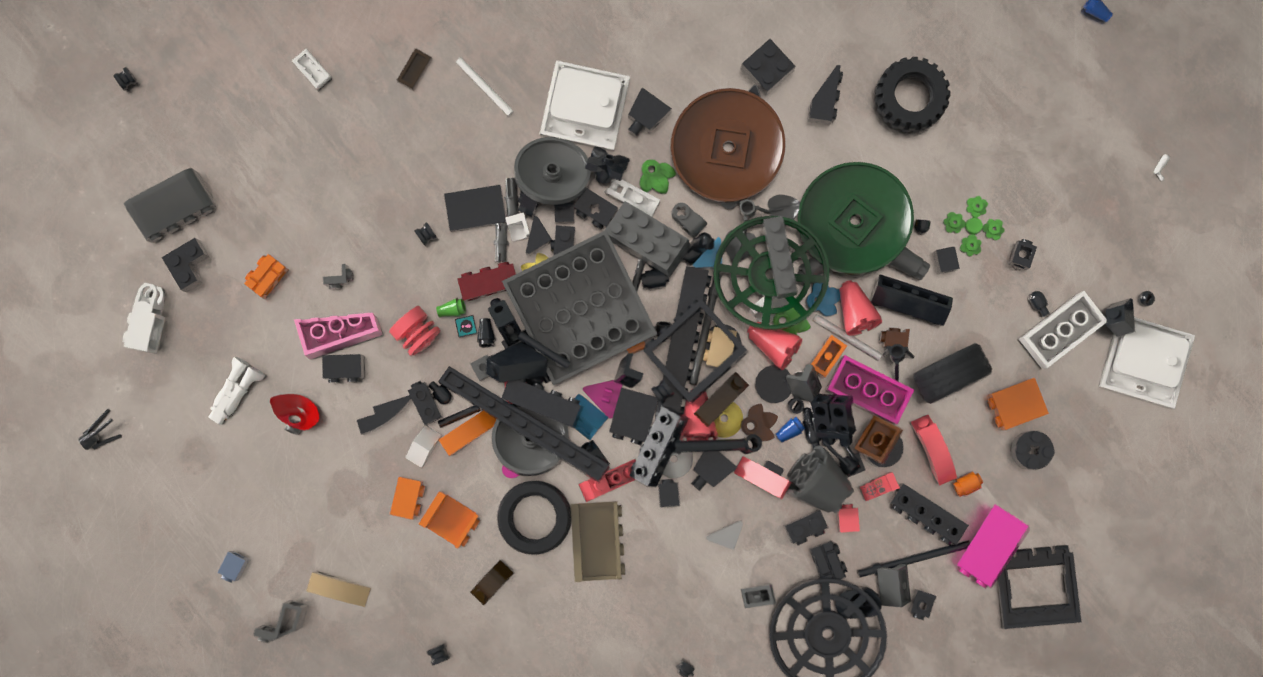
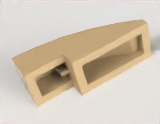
M312 572L306 591L365 607L371 588L337 577Z

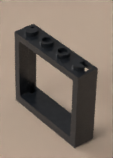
M697 299L688 306V311L684 314L682 312L674 318L675 322L670 327L668 325L659 332L660 336L655 340L651 339L645 344L646 348L643 350L691 404L749 353L702 299L699 301ZM702 308L738 349L688 392L657 358L653 351Z

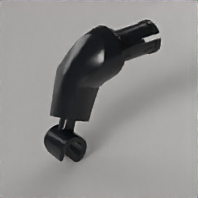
M707 236L694 238L690 242L691 247L681 261H686L687 264L695 263L706 250L714 248L715 238L708 239Z

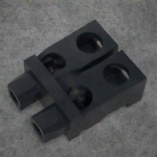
M817 394L811 402L818 438H822V441H826L829 445H833L836 442L835 439L840 440L842 447H849L852 444V435L856 432L851 406L853 404V396L836 395L834 397L831 394Z

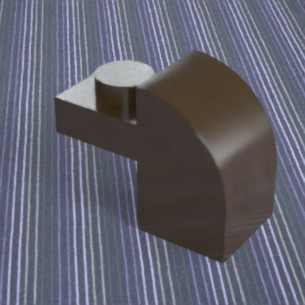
M499 560L470 593L481 604L485 605L514 573Z

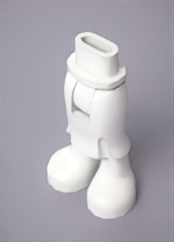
M235 356L232 360V371L214 400L209 418L222 425L224 420L228 419L236 410L242 397L248 392L249 386L254 381L263 380L265 374ZM244 371H246L245 374H244V377H243L242 380H241V382L238 383L237 380L239 379V377L241 376V374H242Z

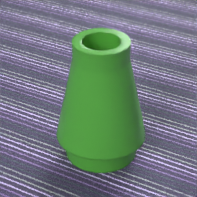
M455 298L441 306H437L436 310L439 318L462 316V314L466 313V306L463 299Z

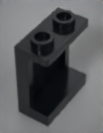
M621 387L609 433H613L612 437L623 440L624 437L631 438V443L642 445V442H645L648 437L647 433L652 424L658 398Z

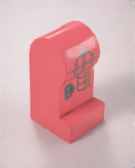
M889 472L859 488L865 501H868L900 487L893 472Z

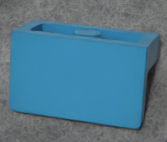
M578 394L574 399L580 401L579 405L583 406V410L575 429L591 440L608 417L581 394Z

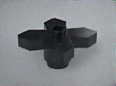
M594 146L591 156L586 162L585 169L595 172V179L600 183L608 184L612 179L621 181L630 158L622 155L613 156L608 154L605 149Z

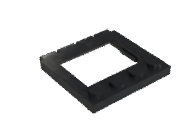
M1054 546V554H1052L1051 547L1035 548V556H1033L1032 548L1017 549L1015 552L1016 557L1013 556L997 579L1003 629L1082 622L1073 552L1069 553V546ZM1063 565L1068 604L1012 609L1010 579L1008 580L1007 570Z

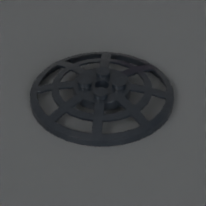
M819 578L798 585L783 597L773 614L769 639L774 659L780 670L787 677H798L797 674L803 667L819 674H826V677H834V674L845 672L855 665L864 673L861 677H872L885 655L887 630L880 608L867 592L845 580ZM829 583L849 587L858 592L860 596L852 602L842 596L830 594ZM822 584L821 595L810 597L801 604L792 597L806 587ZM823 600V611L813 615L806 609L808 605ZM830 600L839 601L848 607L841 614L831 611ZM866 600L871 604L877 615L880 629L868 628L866 618L859 609ZM787 603L795 609L788 624V632L776 633L778 617L782 608ZM854 612L859 617L863 629H851L847 619ZM801 614L808 620L806 628L802 631H793L795 621L798 615ZM830 629L833 631L834 636L831 639H826L822 633ZM863 637L861 648L856 654L849 648L851 638ZM869 637L881 638L879 652L874 663L869 667L861 658L867 650ZM805 638L809 649L803 656L797 650L794 639ZM788 640L791 652L798 660L791 670L781 658L776 641ZM844 653L851 660L845 665L834 668V657ZM816 654L826 658V668L815 666L808 661Z

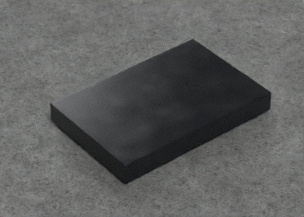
M501 185L444 194L450 232L490 226L496 223H506Z

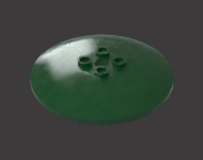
M848 162L827 169L811 182L800 202L798 222L810 229L823 245L828 257L829 269L843 274L860 275L884 268L902 253L912 234L914 210L908 191L891 172L871 163ZM853 216H859L862 219L858 225L852 224L850 220ZM800 232L801 239L805 243L809 239ZM815 246L811 247L808 252L822 264Z

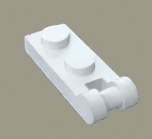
M611 180L612 183L609 188H606L605 194L623 203L626 201L652 217L660 199L624 180ZM618 186L623 187L621 194L616 192Z

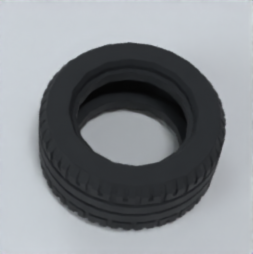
M974 343L914 373V380L924 400L929 404L934 403L989 376L992 373V367L985 357L986 355L982 351L981 345Z
M527 481L514 486L503 497L497 514V525L505 542L518 552L529 555L544 554L559 546L566 538L572 521L570 505L564 494L555 486L543 481ZM529 496H541L547 499L553 505L556 513V524L552 532L541 539H529L521 535L513 521L514 510L517 504Z

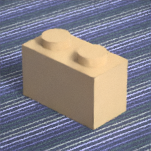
M714 327L713 331L709 330L707 342L711 343L709 350L705 349L703 361H707L706 366L717 368L733 353L734 343L720 328ZM730 330L736 337L737 331Z

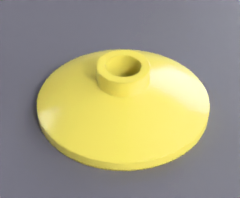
M734 402L714 420L718 437H731L741 428L743 414L740 407ZM722 415H727L728 420L726 422L721 421Z

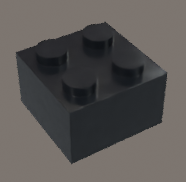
M769 39L742 63L741 70L767 96L794 72L796 66Z

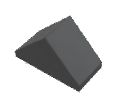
M771 583L741 589L745 608L776 604Z

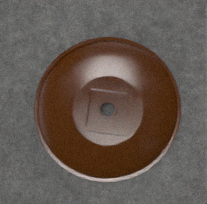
M717 89L693 100L677 119L671 137L672 159L681 179L697 194L718 202L745 200L764 190L778 174L785 156V134L778 115L761 97L741 89ZM727 142L734 144V149L730 152L723 149L724 144Z

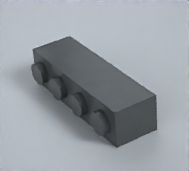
M783 216L763 219V229L777 299L796 296L798 290Z

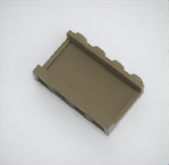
M617 501L571 504L575 582L621 580V575H625V563H621L620 556H624V544H620L619 536H623L622 524L619 525L618 517H622L621 505L617 504Z

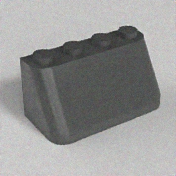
M193 168L185 169L123 203L134 223L148 242L160 240L162 238L161 235L177 231L179 229L178 226L184 223L190 224L196 220L195 217L201 214L207 215L213 211L212 208L216 207L200 174Z

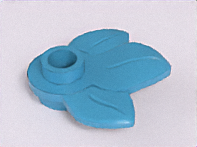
M814 283L812 293L807 297L809 308L814 304V298L818 297L822 283ZM828 286L822 302L815 311H820L825 316L835 315L837 309L834 304L841 299L839 289L829 288Z

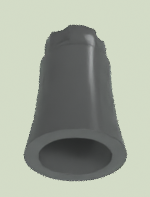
M907 247L889 264L919 280L925 277L930 268L929 263L923 261V258L913 253Z

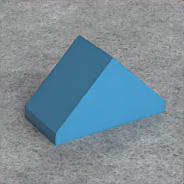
M719 237L714 241V248L706 250L692 267L714 269L716 254L721 245Z

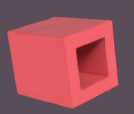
M853 504L842 505L841 509L837 512L838 532L860 531L858 508H853Z

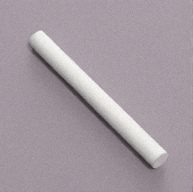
M462 57L456 61L508 116L513 113V110Z
M817 314L813 319L816 323L876 360L881 358L882 354L854 336H848L846 331Z

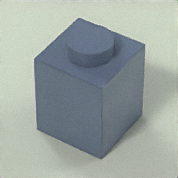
M228 551L217 573L221 574V578L231 583L232 581H238L249 559L234 551Z

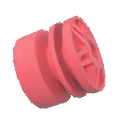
M419 305L402 316L389 330V333L396 341L399 342L405 338L407 339L402 347L407 349L412 346L407 352L411 357L425 350L433 343L441 331L438 326L431 329L435 324L433 321H429L426 324L423 323L428 315Z

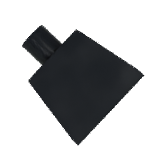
M642 87L628 114V118L633 121L628 131L636 137L642 129L651 133L670 115L672 108Z
M500 298L491 300V306L488 308V311L507 346L519 341L518 336L522 331L506 301Z
M719 451L703 452L693 468V471L698 476L691 484L699 491L706 483L714 488L731 474L737 466Z

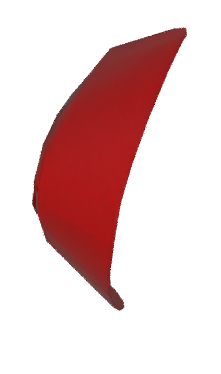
M282 394L270 398V404L276 417L293 428L309 430L320 419L315 404L304 396ZM295 415L301 421L299 423H292L288 418Z

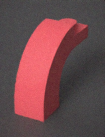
M929 415L912 421L911 426L926 452L931 472L939 486L956 479V470L951 455L937 425L932 422Z

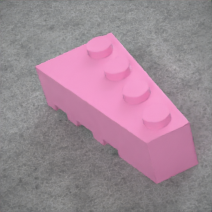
M374 313L294 320L304 354L310 360L382 335L378 319Z

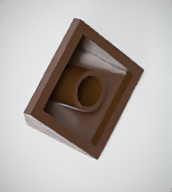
M874 415L854 449L875 462L884 464L902 434L903 429Z

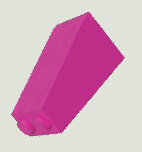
M995 504L957 564L961 568L959 572L968 578L970 575L977 579L976 583L985 589L987 586L992 588L1029 533V526Z

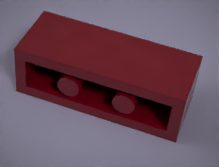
M503 262L494 269L485 267L479 269V273H463L461 278H457L463 301L468 302L505 292L506 289L502 281L516 275L513 263Z

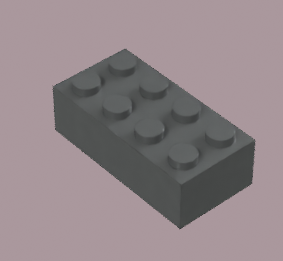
M624 201L605 229L613 243L669 277L691 247L688 238Z

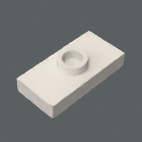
M307 49L292 60L317 90L332 78Z

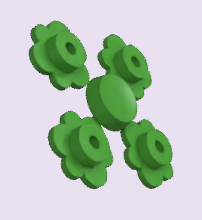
M980 196L967 200V212L971 213L973 218L965 222L961 214L956 215V213L950 212L943 221L946 225L945 229L949 233L953 231L959 233L966 226L967 231L971 235L968 238L962 239L963 244L960 246V250L967 253L968 256L977 255L981 252L980 245L982 242L974 234H978L983 230L987 238L992 237L994 240H999L1001 234L1005 232V229L1002 227L1003 222L1000 219L995 221L989 219L984 225L978 219L980 215L986 213L985 208L988 206V202Z

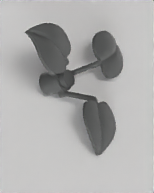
M775 195L768 200L770 210L755 206L754 202L749 199L736 202H719L726 209H733L738 203L740 211L744 216V222L748 218L753 217L757 210L771 213L770 216H783L794 220L800 206V201L788 195ZM747 229L742 231L749 241L756 238L753 233L747 232ZM737 237L726 248L731 261L734 260L735 255L743 246ZM746 251L740 260L747 258L750 254Z

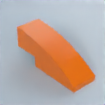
M482 411L439 439V442L447 454L452 456L492 429L496 419Z

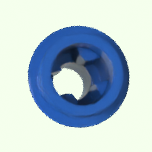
M1088 0L1084 5L1087 13L1104 22H1107L1113 15L1102 0Z
M796 416L794 419L791 418L776 435L783 443L802 434L805 427Z

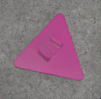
M614 380L583 387V391L609 419L613 418L622 385L614 382Z

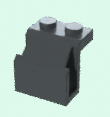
M292 600L284 602L276 628L261 625L255 628L253 636L258 637V640L261 642L269 643L301 629L309 605ZM291 610H296L297 613L291 630L286 631Z

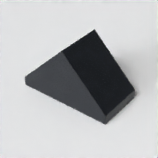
M537 216L533 218L525 252L528 256L549 245L552 240Z

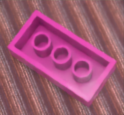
M844 355L825 391L835 396H853V405L893 425H897L914 389Z

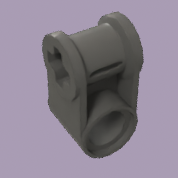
M677 203L671 213L672 218L691 237L695 238L707 225V222L685 203ZM684 209V213H683V214H684L685 216H683L682 214H681L680 216H678V215H677L678 210Z

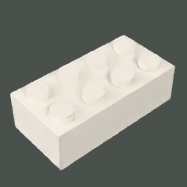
M1082 291L1028 331L1019 340L1042 369H1046L1107 323V320L1086 292Z

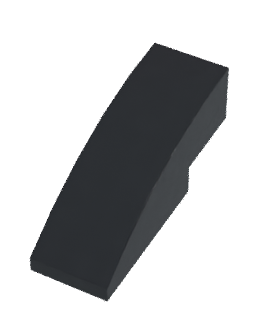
M410 395L373 406L374 415L357 420L361 435L376 431L395 419L412 402Z

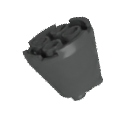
M815 446L813 452L808 455L804 453L789 471L787 476L790 478L791 484L786 493L825 512L837 513L845 499L853 494L854 489L831 454L822 446Z

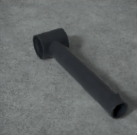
M755 434L742 439L680 441L678 439L672 442L673 453L679 455L684 452L741 451L744 454H751L762 447L761 438ZM748 440L752 442V449L748 445Z

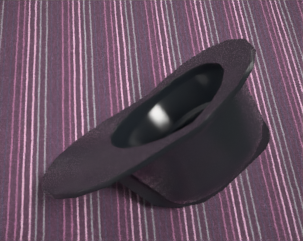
M861 587L873 598L881 610L882 602L879 595L869 587ZM855 590L841 593L839 596L853 602L860 594ZM867 600L859 607L865 618L876 616L874 609ZM836 601V609L841 614L848 606ZM854 612L848 619H857L859 617Z

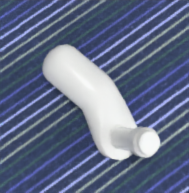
M1167 154L1162 156L1154 170V174L1158 175L1160 181L1164 180V176H1162L1160 171L1170 159V156Z

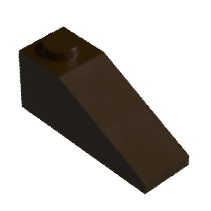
M735 372L694 414L708 427L749 384Z

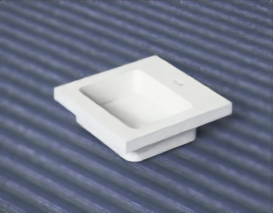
M556 61L540 135L557 137L574 143L614 151L630 76Z
M1134 317L1135 332L1119 337L1115 334L1113 335L1099 387L1175 409L1195 335Z

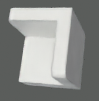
M524 213L505 218L513 242L529 238L530 232Z

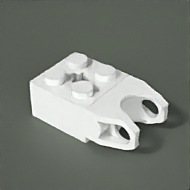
M144 283L139 288L132 313L130 312L127 318L129 326L123 335L124 347L157 354L165 317L161 316L165 298L162 287ZM146 287H150L146 290L145 294L143 295V290Z

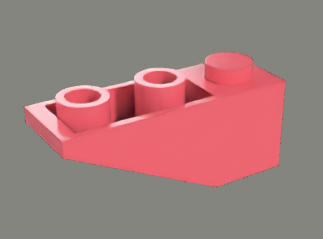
M631 460L607 471L599 483L591 478L578 484L585 501H590L636 480L629 476L632 471L631 467L636 460Z

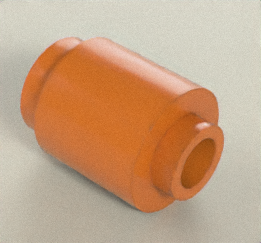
M972 471L956 479L953 487L959 497L963 495L966 497L981 489L983 481L978 473L975 474Z

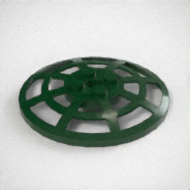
M779 216L756 217L740 224L726 236L716 254L714 283L719 299L735 318L754 328L780 330L799 324L818 308L827 291L829 262L823 245L810 229L786 217H783L784 225L797 229L809 239L802 246H799L787 238L788 246L795 250L791 254L792 263L801 257L806 275L794 274L796 282L805 283L798 297L791 296L785 298L789 304L778 308H771L772 297H777L774 279H768L765 275L766 271L771 269L768 251L759 254L753 247L755 244L765 242V235L749 241L742 232L752 226L763 224V219ZM737 237L743 246L735 255L732 266L720 264L725 249ZM813 246H815L820 255L823 275H811L810 262L805 253ZM747 251L753 258L749 268L738 267L741 257ZM719 271L731 273L732 286L737 296L729 302L721 289ZM737 275L748 276L751 286L741 292L738 286ZM810 283H822L821 291L816 301L806 311L800 302L807 294ZM755 292L765 296L764 306L755 305L747 298ZM743 302L752 310L763 313L762 323L746 319L733 308ZM794 308L800 315V317L787 323L769 325L770 314L783 313Z

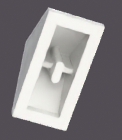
M425 425L413 440L405 458L422 468L442 435Z

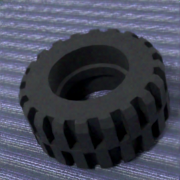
M906 57L902 58L899 62L895 61L884 71L875 89V105H878L877 111L879 115H883V121L886 124L888 122L892 124L891 128L895 130L897 128L902 129L901 132L905 133L908 131L917 133L920 130L929 129L945 113L949 105L948 99L951 95V91L948 90L950 84L948 80L944 79L946 74L943 70L939 72L937 69V64L933 63L931 65L928 63L929 60L925 58L918 60V57H911V59ZM904 79H915L923 83L930 96L928 105L923 110L917 112L908 111L900 106L895 97V89L899 82Z

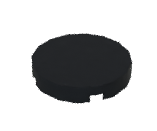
M775 365L765 367L756 377L755 387L757 394L768 403L783 402L791 394V389L786 380V376L791 374L787 369L781 370Z

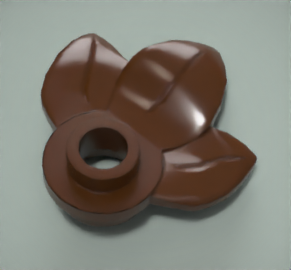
M756 404L749 409L748 417L743 419L741 423V429L746 435H758L762 441L772 440L775 436L770 428L776 423L778 416L771 412H763L762 404ZM749 422L754 424V428L752 430H749L747 428V424Z

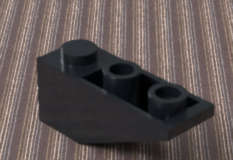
M837 65L813 97L809 109V122L830 125L832 120H836L837 109L834 106L835 101H839L840 90H837L838 83L842 82L843 72L840 71L841 65Z

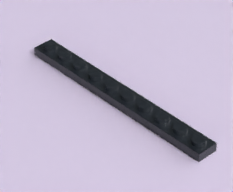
M449 366L438 382L442 386L599 483L610 466L452 367Z

